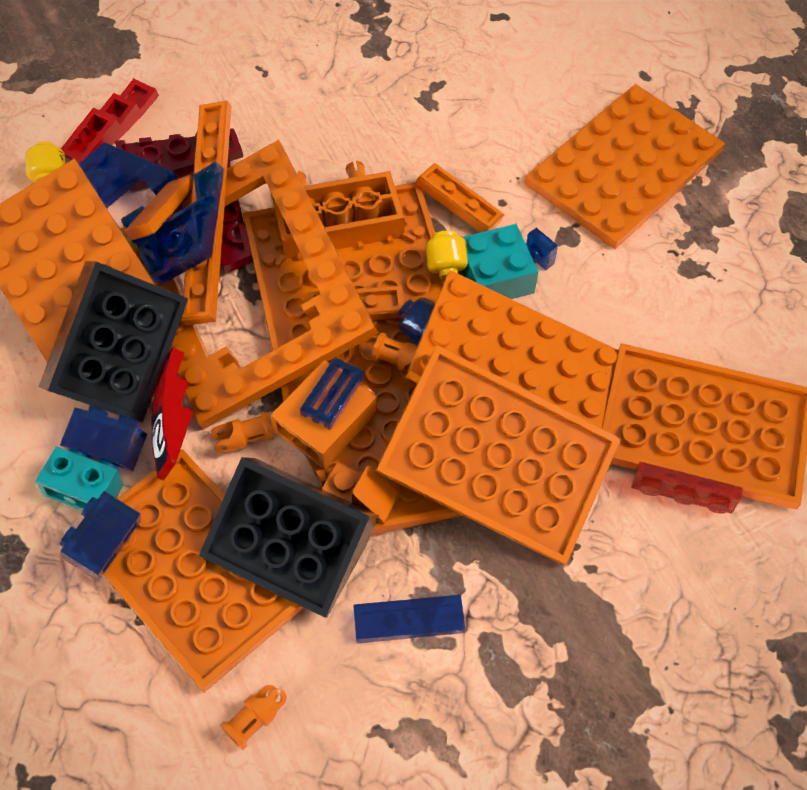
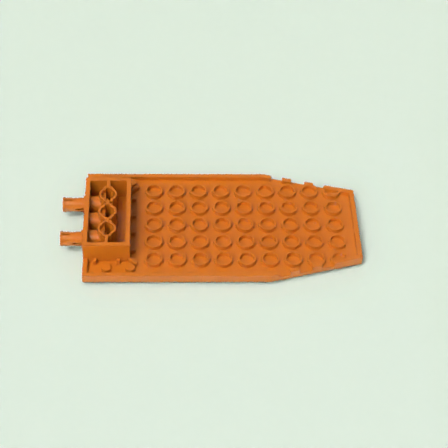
M353 161L346 165L347 179L307 185L305 173L302 171H297L355 288L402 285L405 318L372 320L378 334L327 361L334 367L340 366L353 381L359 385L364 384L375 393L377 397V414L325 470L305 455L321 487L324 486L337 462L360 473L364 472L367 465L374 470L376 469L417 382L406 378L407 372L397 369V365L380 359L377 362L373 361L371 355L378 335L383 332L387 334V338L404 344L408 341L418 347L430 314L428 316L427 314L433 309L445 280L440 279L439 274L432 273L427 267L426 243L433 238L435 230L422 189L415 184L416 182L395 186L391 171L366 175L364 164L361 161H356L357 171ZM271 194L273 208L245 212L243 217L272 350H275L312 329L308 322L309 318L303 311L301 304L307 302V292H318L319 289ZM316 368L281 386L283 401ZM379 474L399 493V497L384 525L376 522L371 536L463 515Z

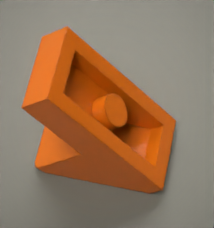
M337 462L322 487L325 491L379 515L377 522L383 525L399 497V493L368 465L364 472L360 473Z

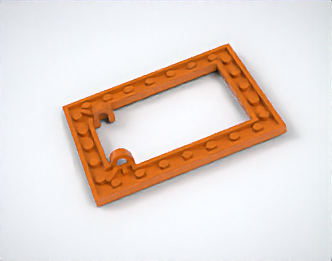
M279 139L227 168L224 207L267 183L321 293L301 304L303 311L310 319L308 322L312 329L250 364L241 367L239 361L227 346L208 355L197 326H186L180 321L170 351L173 347L185 353L178 374L180 378L189 381L186 394L198 424L204 429L318 367L324 360L329 361L378 334L366 307ZM192 191L154 234L135 239L137 242L136 255L155 285L183 296L182 290L161 242L189 227ZM129 223L128 225H126V226H124V227L121 228V231H122V233L124 234L125 238H127L128 236H127V234L125 233L124 230H125L131 223Z

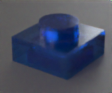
M536 227L527 234L526 245L534 263H538L543 269L547 270L555 264L558 245Z

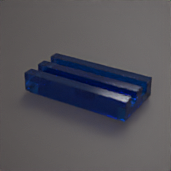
M334 357L301 406L300 415L305 418L309 416L313 422L317 424L321 422L325 428L331 430L364 379V371ZM339 368L342 369L343 371L341 375L339 376L335 384H333V386L329 390L327 396L325 397L317 410L314 409L313 407L315 406V404L317 403V401L319 400V398L321 397V395L323 394V392L325 391V389L327 388V386L329 385V383L331 382ZM352 374L353 376L348 382L347 386L345 387V389L343 390V392L341 393V395L339 396V398L337 399L329 413L326 415V411L328 410V408L330 407V405L332 404V402L334 401V399L346 383L349 376Z

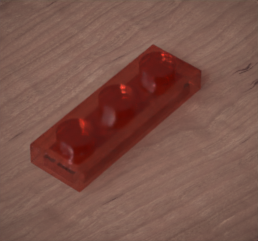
M641 461L634 473L631 488L640 490L641 493L648 496L660 495L672 498L677 503L707 507L710 511L719 514L733 513L741 500L743 487Z

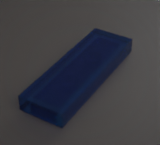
M461 595L353 604L356 644L462 634L466 630Z

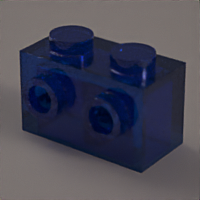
M89 406L88 410L75 407L60 446L68 451L71 449L84 453L90 459L97 461L105 460L116 467L134 471L147 437V433L138 427L139 421L124 415H119L118 420L107 417L109 414L107 411L93 406Z
M105 491L102 492L98 499L92 497L81 513L84 519L77 528L70 527L59 543L63 547L60 551L62 559L97 581H100L141 522V514Z

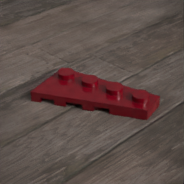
M230 128L229 162L244 157L234 128ZM197 132L192 137L173 134L169 135V139L152 141L151 137L139 138V142L126 143L125 140L114 141L130 191L193 173Z
M229 159L227 163V168L230 167ZM238 199L224 207L220 266L225 274L253 262Z

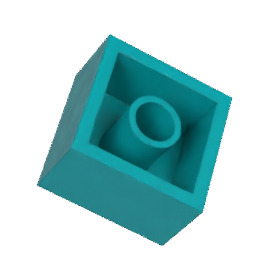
M517 223L462 237L466 241L468 258L467 267L461 271L462 276L510 299L535 293L538 269Z

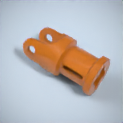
M381 332L375 341L371 359L376 362L379 359L397 365V369L408 372L417 345L408 341L405 344L387 338V334Z
M262 412L261 416L242 422L239 419L229 421L214 427L211 431L214 439H223L215 444L216 452L221 454L245 449L247 444L260 440H274L267 412Z
M273 685L264 686L257 694L250 695L244 701L245 706L229 722L223 721L220 727L241 750H244L247 747L246 742L263 725L268 726L274 720L277 711L286 702L287 696L285 691ZM278 695H280V696H281L280 701H279V702H276V699L278 698Z

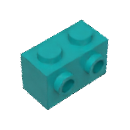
M57 446L35 480L43 496L92 515L97 514L113 502L124 486L118 468L112 463L105 460L96 462L88 459L84 453L77 449L70 448L68 451Z

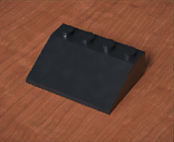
M85 261L38 387L143 423L188 298L99 262Z
M241 457L199 556L327 618L361 557L379 515L259 459Z

